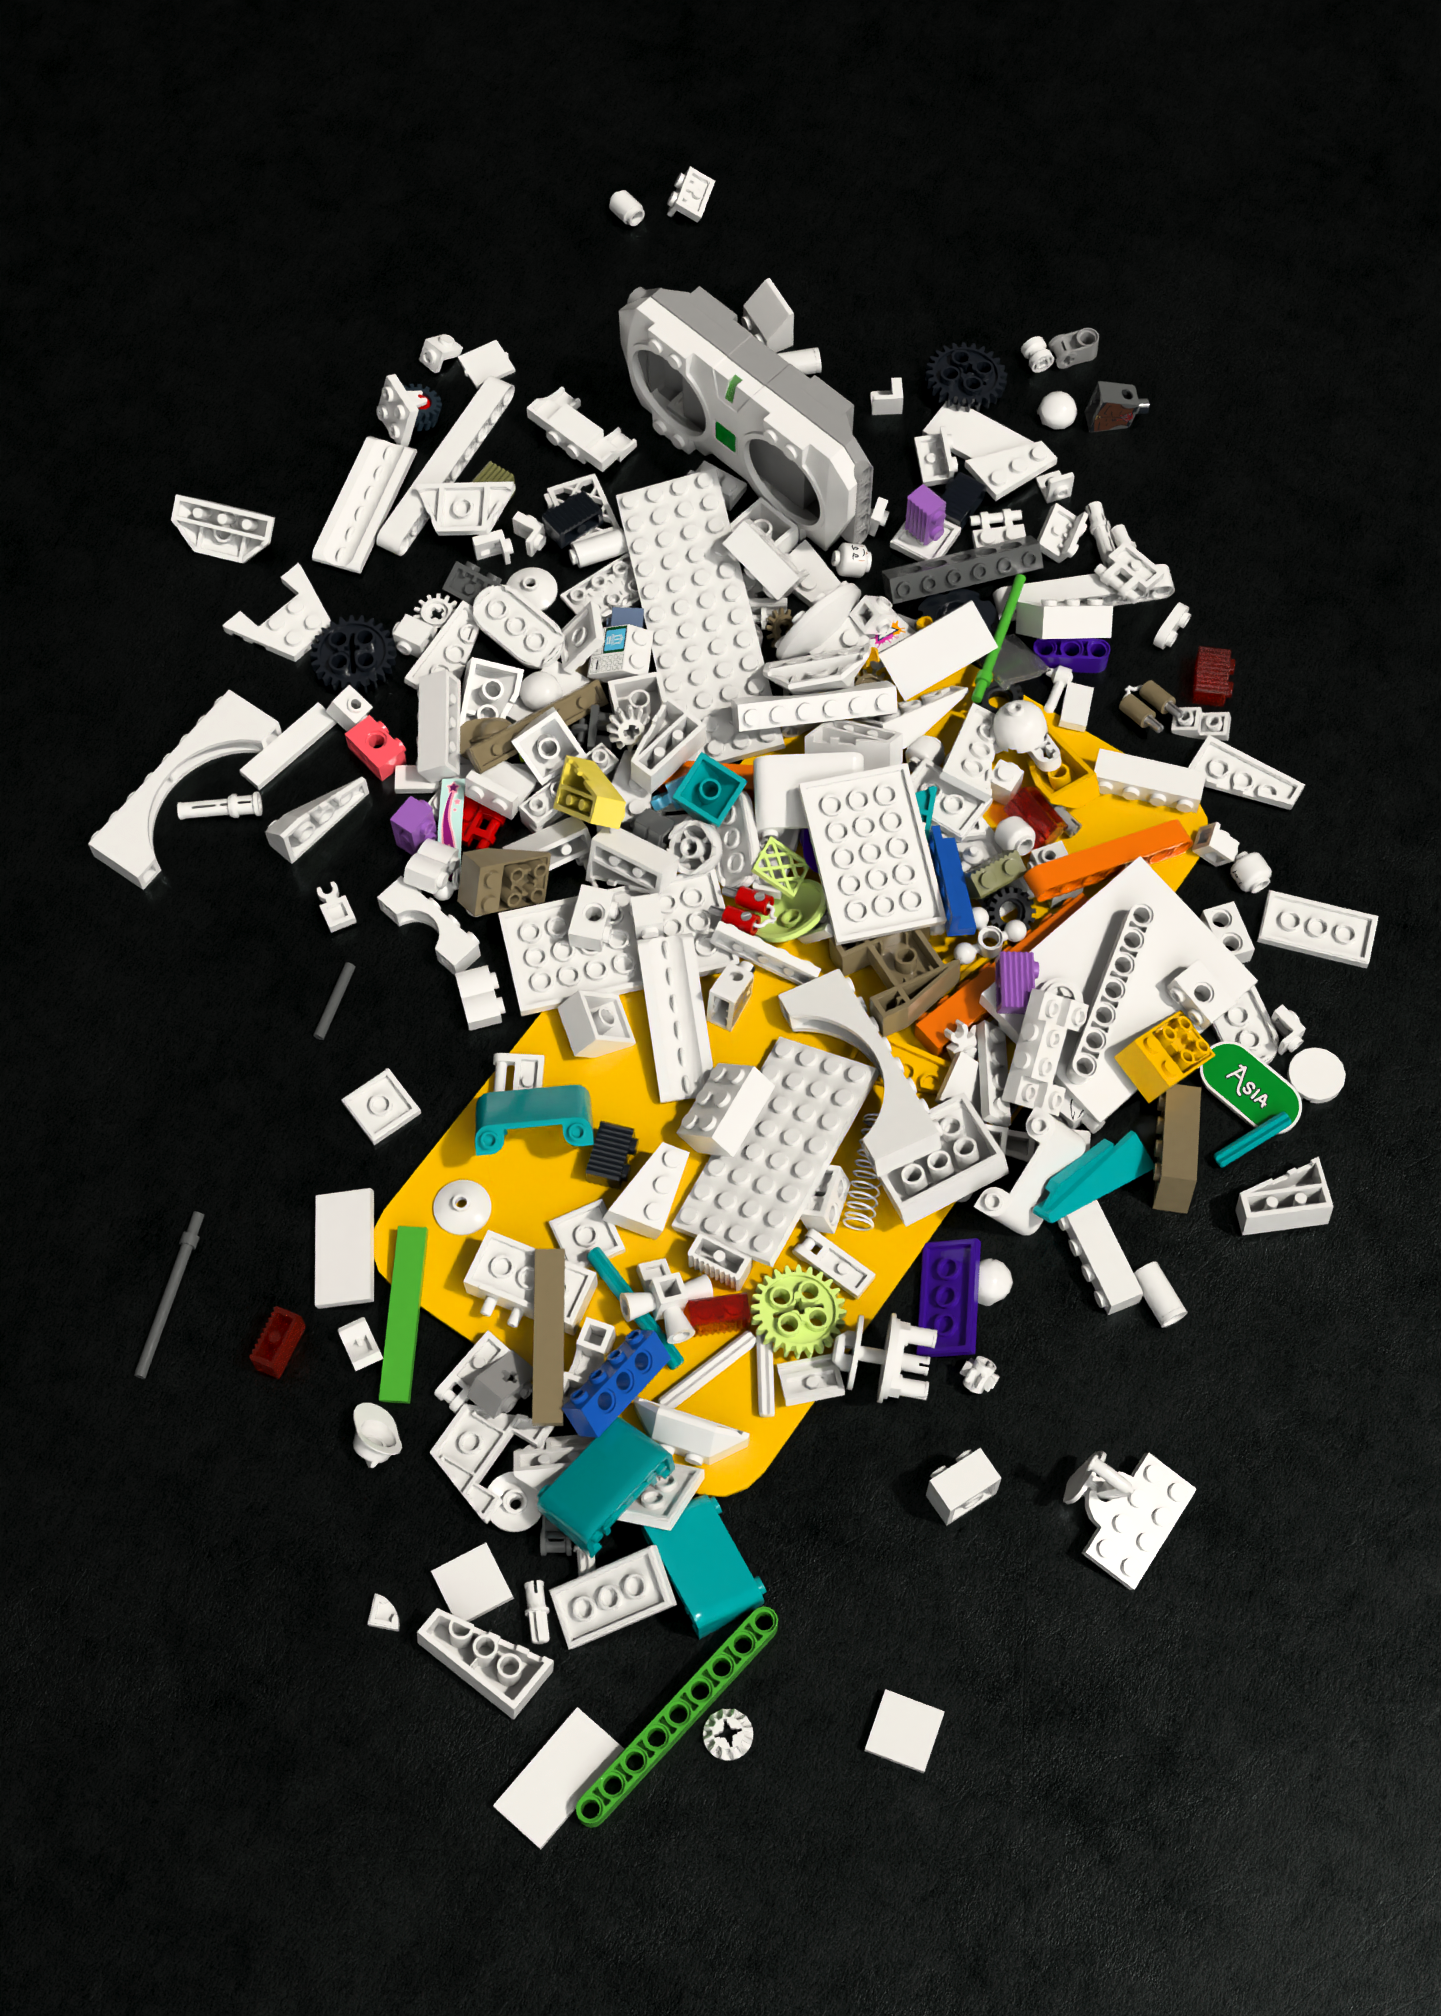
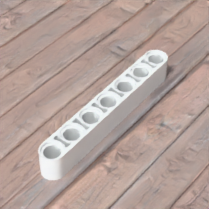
M1156 564L1157 567L1165 572L1164 577L1146 594L1138 587L1134 590L1140 595V599L1137 602L1163 599L1174 593L1175 588L1167 565ZM1096 573L1026 583L1018 599V602H1041V599H1053L1064 603V599H1079L1080 603H1087V599H1103V604L1111 606L1131 604L1128 599L1123 600L1118 595V591L1110 584L1105 585L1100 580L1101 577ZM1121 573L1117 575V577L1124 583L1129 581ZM1012 586L999 588L993 593L999 620ZM1016 605V608H1015V610H1014V613H1013V616H1012L1011 621H1015V620H1016V617H1017V605Z
M1140 902L1133 905L1122 920L1088 1009L1082 1033H1079L1066 1067V1076L1073 1084H1085L1095 1075L1099 1068L1154 921V910L1147 903ZM1133 915L1141 916L1144 923L1137 922ZM1124 939L1131 940L1135 948L1128 947ZM1115 964L1122 965L1125 973L1117 971ZM1105 988L1113 990L1116 998L1109 997L1106 994ZM1096 1013L1102 1014L1106 1018V1023L1099 1022L1096 1018ZM1087 1038L1095 1041L1096 1049L1087 1045ZM1076 1064L1084 1065L1087 1069V1074L1080 1073L1077 1070Z

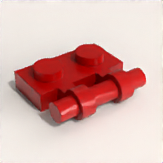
M464 796L461 845L469 847L472 840L476 839L479 841L476 850L493 846L496 840L495 834L498 828L504 825L506 817ZM483 819L490 821L486 830L479 828Z

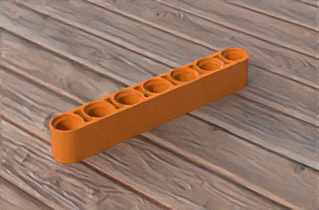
M1175 819L1039 864L1028 870L1023 878L1036 899L1042 902L1116 877L1139 856L1148 865L1180 855L1192 846L1193 841L1180 821Z

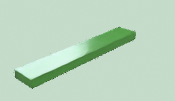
M398 1226L379 1393L380 1402L410 1404L429 1231L427 1227Z

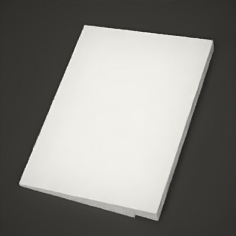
M1141 856L1030 951L1034 953V961L1039 963V976L1035 979V989L1040 990L1047 981L1053 978H1065L1071 980L1080 988L1083 995V1003L1090 1007L1124 916L1133 905L1140 902L1147 903L1154 910L1155 917L1097 1072L1088 1082L1082 1085H1076L1069 1081L1066 1076V1067L1079 1032L1067 1029L1053 1079L1058 1086L1066 1088L1065 1092L1099 1125L1138 1091L1114 1056L1135 1039L1180 1010L1189 1019L1188 1012L1181 1004L1176 1003L1169 994L1167 986L1174 978L1200 959L1235 1002L1258 981ZM1133 915L1137 922L1144 923L1141 916ZM1124 939L1128 947L1135 948L1131 940ZM1116 963L1115 968L1117 971L1125 973L1124 967ZM994 982L981 994L979 1003L999 1022L998 1027L1017 1045L1025 1014H999L996 1012V985ZM1105 988L1106 994L1109 997L1116 998L1113 990ZM1194 992L1196 999L1204 1002L1203 996L1199 992ZM1096 1013L1097 1020L1101 1023H1106V1018L1102 1014ZM1192 1023V1025L1198 1031L1199 1034H1201L1204 1031L1199 1026H1196ZM1089 1038L1086 1039V1043L1089 1047L1094 1049L1097 1048V1045L1094 1040ZM1076 1064L1077 1070L1080 1073L1087 1074V1069L1084 1065Z

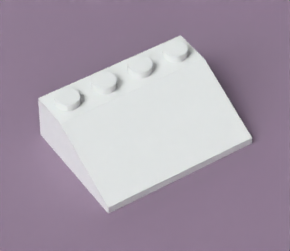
M964 1092L930 1109V1114L928 1115L931 1120L936 1119L943 1132V1135L940 1136L941 1149L878 1177L905 1227L1009 1174L1004 1153Z

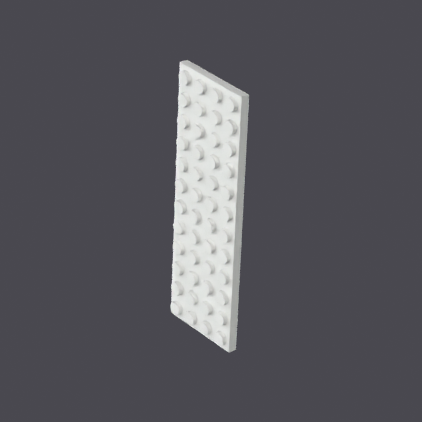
M716 467L616 495L641 606L644 608L647 630L653 631L651 649L656 670L661 673L666 695L706 725V744L687 761H696L700 753L703 752L719 763H732L786 748L781 727L739 732L732 723L731 698L773 695L769 679L763 675L764 658L739 560L734 561L725 552L727 548L722 544L732 534Z

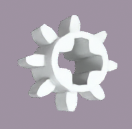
M977 1356L975 1360L970 1358L969 1361L965 1362L960 1371V1374L966 1376L963 1380L964 1386L978 1394L983 1393L984 1390L989 1392L990 1389L994 1388L999 1379V1376L994 1374L996 1365L982 1356Z

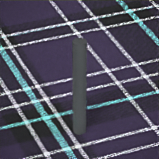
M346 962L314 1032L313 1036L316 1039L324 1040L355 970V966L351 963Z

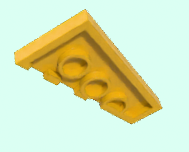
M886 1036L892 1049V1056L894 1058L899 1057L904 1067L903 1074L906 1078L911 1077L917 1091L937 1095L951 1062L896 1038ZM856 1047L853 1048L848 1059L875 1067L865 1054ZM879 1074L875 1083L884 1085Z

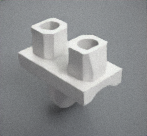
M747 593L754 622L761 624V630H767L765 629V626L769 623L767 618L768 616L772 617L773 610L776 609L778 613L779 608H784V614L787 611V598L780 600L776 598L771 599L770 597L758 598V595L755 593Z

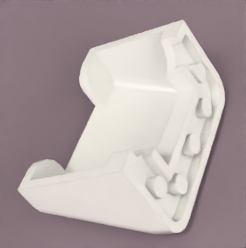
M857 752L765 755L755 758L753 761V787L758 839L767 841L772 836L777 840L784 833V829L808 828L798 789L799 784L863 772V755Z
M1037 1106L1034 1107L1027 1119L1026 1130L1028 1135L1038 1142L1039 1146L1010 1194L1000 1188L990 1187L980 1195L974 1205L981 1212L1021 1235L1035 1233L1044 1219L1035 1215L1033 1209L1049 1196L1050 1192L1045 1188L1049 1180L1082 1156L1086 1150L1085 1142L1078 1133Z

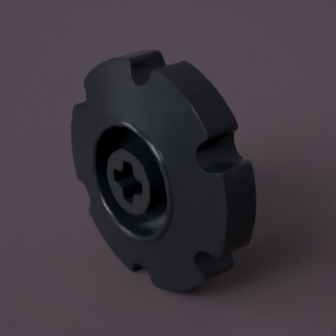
M961 588L950 590L945 595L938 593L927 597L919 605L917 618L915 619L918 620L921 617L930 616L934 622L972 600L992 637H994L999 623L997 610L989 600L981 601L979 600V593Z

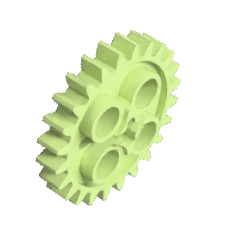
M788 1265L785 1266L783 1274L775 1269L772 1274L773 1279L767 1275L764 1276V1285H757L755 1290L757 1294H753L751 1299L754 1305H751L750 1313L755 1315L752 1317L751 1325H760L756 1330V1336L766 1335L763 1344L766 1345L773 1342L774 1353L780 1347L783 1348L784 1357H787L790 1351H794L796 1359H799L801 1352H805L806 1356L811 1358L813 1349L821 1355L824 1351V1345L831 1348L834 1343L833 1339L841 1334L839 1329L844 1328L845 1321L842 1319L845 1318L847 1310L841 1309L845 1299L836 1298L839 1295L840 1288H830L833 1280L822 1281V1271L816 1276L812 1275V1267H809L806 1273H804L800 1265H797L795 1272H791ZM809 1292L813 1294L815 1298H805L802 1295V1293ZM780 1297L784 1299L787 1304H777L774 1301V1298ZM810 1319H818L823 1325L815 1326L810 1322ZM781 1325H791L795 1331L787 1332Z

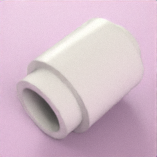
M626 190L615 192L611 196L609 208L625 224L636 226L642 221L645 215L642 205Z

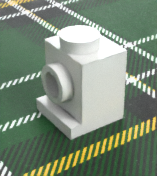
M1218 822L1199 827L1192 848V852L1215 867L1233 862L1238 854L1239 842L1230 837L1228 832L1219 829L1221 824Z

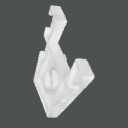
M299 563L281 577L282 583L296 594L293 599L259 627L239 611L223 624L224 631L230 635L236 634L243 637L244 641L251 644L254 642L260 644L266 650L294 662L311 649V644H317L315 635L323 636L322 627L328 630L331 629V620Z
M464 1403L436 1442L430 1454L482 1521L488 1524L503 1501L499 1496L479 1485V1483L514 1434L540 1449L555 1426H533L531 1418L520 1414L501 1413L493 1419L480 1407Z

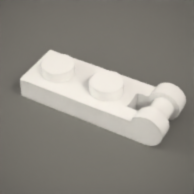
M810 1228L805 1234L806 1239L803 1243L797 1244L792 1250L793 1254L817 1271H822L825 1277L832 1279L836 1285L858 1300L875 1279L876 1274L819 1232ZM814 1246L821 1248L817 1255L811 1252Z
M488 1330L439 1385L434 1395L441 1401L445 1400L450 1404L449 1409L457 1414L463 1404H467L470 1400L467 1395L475 1377L511 1350ZM456 1384L463 1388L458 1395L452 1391Z

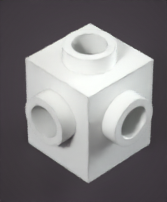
M865 595L849 614L864 634L876 635L886 633L891 628L894 619L898 616L887 598Z

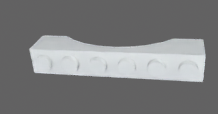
M889 681L863 683L841 690L816 694L731 698L732 723L739 732L898 713L896 686Z

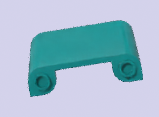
M574 1084L483 1094L476 1102V1156L491 1155L501 1150L504 1145V1135L508 1134L507 1129L562 1124L564 1138L569 1144L573 1146L594 1145L592 1106L589 1091L582 1085Z
M617 1417L601 1436L595 1438L552 1485L547 1484L540 1490L537 1495V1508L592 1559L602 1548L598 1542L602 1539L603 1533L608 1536L611 1533L610 1527L650 1484L654 1487L657 1483L656 1476L659 1475L666 1479L675 1470L673 1457L661 1445L623 1418Z
M707 1494L690 1500L671 1531L640 1525L641 1532L648 1545H657L666 1574L681 1599L687 1615L689 1614L693 1623L692 1627L699 1640L763 1605V1594L767 1592L759 1576L753 1578L718 1515L722 1513V1510L714 1496L709 1498Z

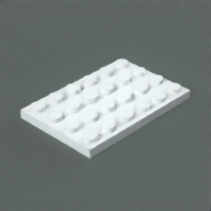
M908 763L799 784L798 789L836 945L946 923L947 918Z

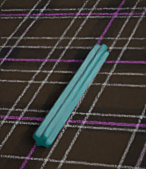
M595 1247L588 1252V1261L619 1302L621 1293L633 1292L600 1247ZM650 1313L634 1319L641 1330H655L671 1357L667 1363L671 1370L683 1364V1356L673 1344L667 1342L666 1334Z

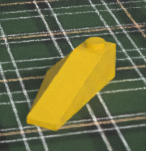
M1047 724V734L1059 748L1062 763L1055 771H1041L1027 752L1024 753L1035 787L1051 804L1078 809L1100 797L1097 775ZM1044 753V757H1047L1049 759L1047 753Z

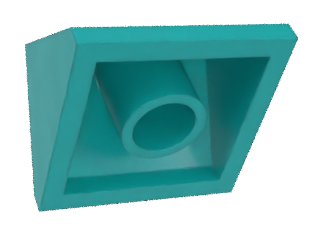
M701 752L672 799L693 819L719 828L748 781Z

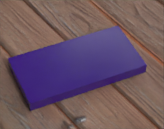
M979 1239L925 1243L922 1252L918 1327L936 1329L937 1339L935 1348L917 1345L916 1355L942 1357L975 1354L981 1241Z

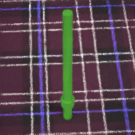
M1017 574L993 637L998 648L987 654L982 669L976 675V686L971 700L975 703L982 701L985 690L990 686L993 679L992 671L1026 577L1022 574Z

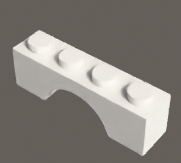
M400 876L377 897L380 909L398 926L420 922L433 927L439 934V940L435 947L438 961L454 975L455 973L465 971L481 956L480 942L477 937L470 931L464 932L460 928L459 922L450 914L446 916L433 898L427 899L421 894V889L403 883L404 878Z

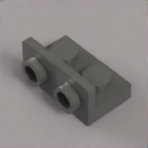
M456 561L442 589L473 605L475 598L483 589L492 585L501 586L502 579L489 572L487 576L480 574L481 568L469 561H466L465 565Z

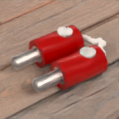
M725 885L722 889V894L734 898L737 906L765 916L769 915L771 919L761 923L760 916L728 905L725 909L710 905L708 909L709 914L722 918V922L732 924L738 930L752 936L757 933L759 928L764 927L768 923L774 924L777 919L774 916V897L745 886H741L737 890Z

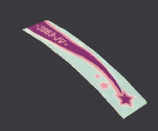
M442 779L437 841L459 849L458 858H460L459 867H461L465 779ZM451 873L448 880H452L453 873Z

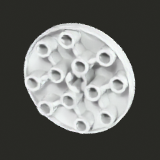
M844 581L827 595L824 592L820 593L812 601L813 606L806 613L804 611L799 612L792 619L794 625L786 635L782 636L775 643L777 659L784 660L868 645L871 642L870 639L849 616L850 612L859 602L861 590L854 583Z

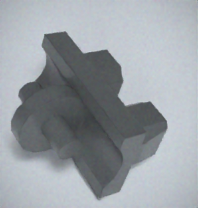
M591 705L589 725H587L585 718L579 719V724L571 726L570 731L577 739L579 745H584L585 740H588L587 749L589 751L602 742L612 752V742L609 736L599 735V731H607L606 726L611 723L609 716L614 714L600 712L599 705Z

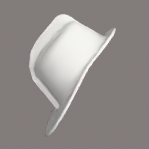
M373 1403L357 1405L353 1411L356 1428L353 1447L356 1453L366 1460L368 1467L374 1468L378 1463L388 1460L391 1455L400 1453L402 1444L394 1419L385 1409Z

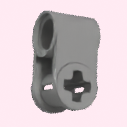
M1083 328L1054 337L1049 342V349L1054 352L1057 358V367L1064 369L1093 360L1098 352L1099 334L1092 328Z

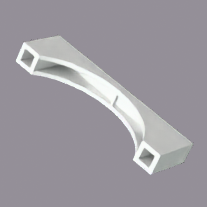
M228 690L224 696L219 697L215 701L213 708L206 715L199 718L192 731L181 738L179 745L163 758L159 767L146 776L144 783L137 791L132 792L128 796L126 803L118 811L111 814L104 827L92 835L88 845L94 857L144 890L161 871L154 853L153 831L158 811L172 788L192 770L213 759L237 753H260L282 734L279 722L231 690Z
M836 969L779 994L780 1008L793 1032H817L846 1041L865 1054L878 1069L884 1083L883 1104L876 1122L862 1141L865 1156L877 1177L941 1149L940 1136L943 1135L938 1121L936 1119L931 1120L928 1115L930 1110L926 1101L923 1098L919 1099L917 1097V1089L911 1077L906 1078L903 1074L904 1067L899 1057L894 1058L892 1056V1049L888 1039L885 1036L881 1037L878 1033L880 1030L875 1018L867 1015V1007L861 996L856 997L854 994L855 987L850 977L845 978L840 969Z

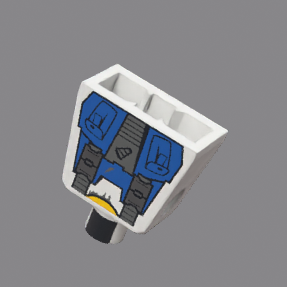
M741 961L739 966L733 963L726 966L709 991L706 1021L730 1032L732 1031L752 994L754 972L756 970L753 964L748 961Z

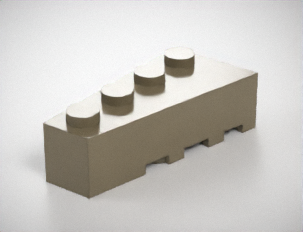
M1176 1084L1158 1097L1157 1111H1161V1117H1157L1155 1133L1159 1134V1140L1156 1139L1154 1157H1157V1163L1154 1164L1153 1180L1155 1181L1153 1209L1188 1213L1197 1182L1201 1087Z

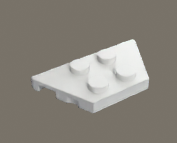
M514 482L416 484V488L438 536L489 535L516 487Z

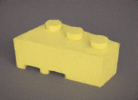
M566 755L553 808L591 824L619 829L625 817V800L595 761Z

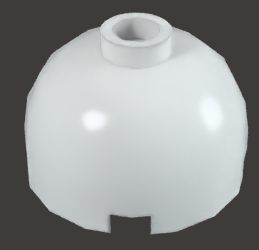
M1015 700L1006 703L1000 707L993 720L995 742L999 748L1008 752V749L1017 750V753L1032 751L1042 745L1045 741L1044 736L1048 733L1047 722L1042 710L1034 703L1026 700Z
M685 820L677 824L669 834V848H666V851L680 857L677 871L687 875H702L713 870L720 861L723 852L719 833L711 825L698 820Z

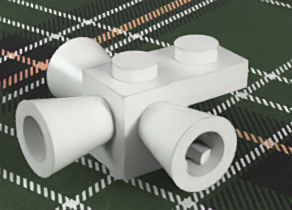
M666 1258L638 1264L636 1271L644 1292L620 1294V1307L624 1319L629 1322L652 1311L655 1321L664 1319L666 1337L669 1344H678L690 1339L695 1334V1330L683 1312L687 1303H712L713 1288L709 1277L703 1274L683 1283L680 1272L671 1274Z

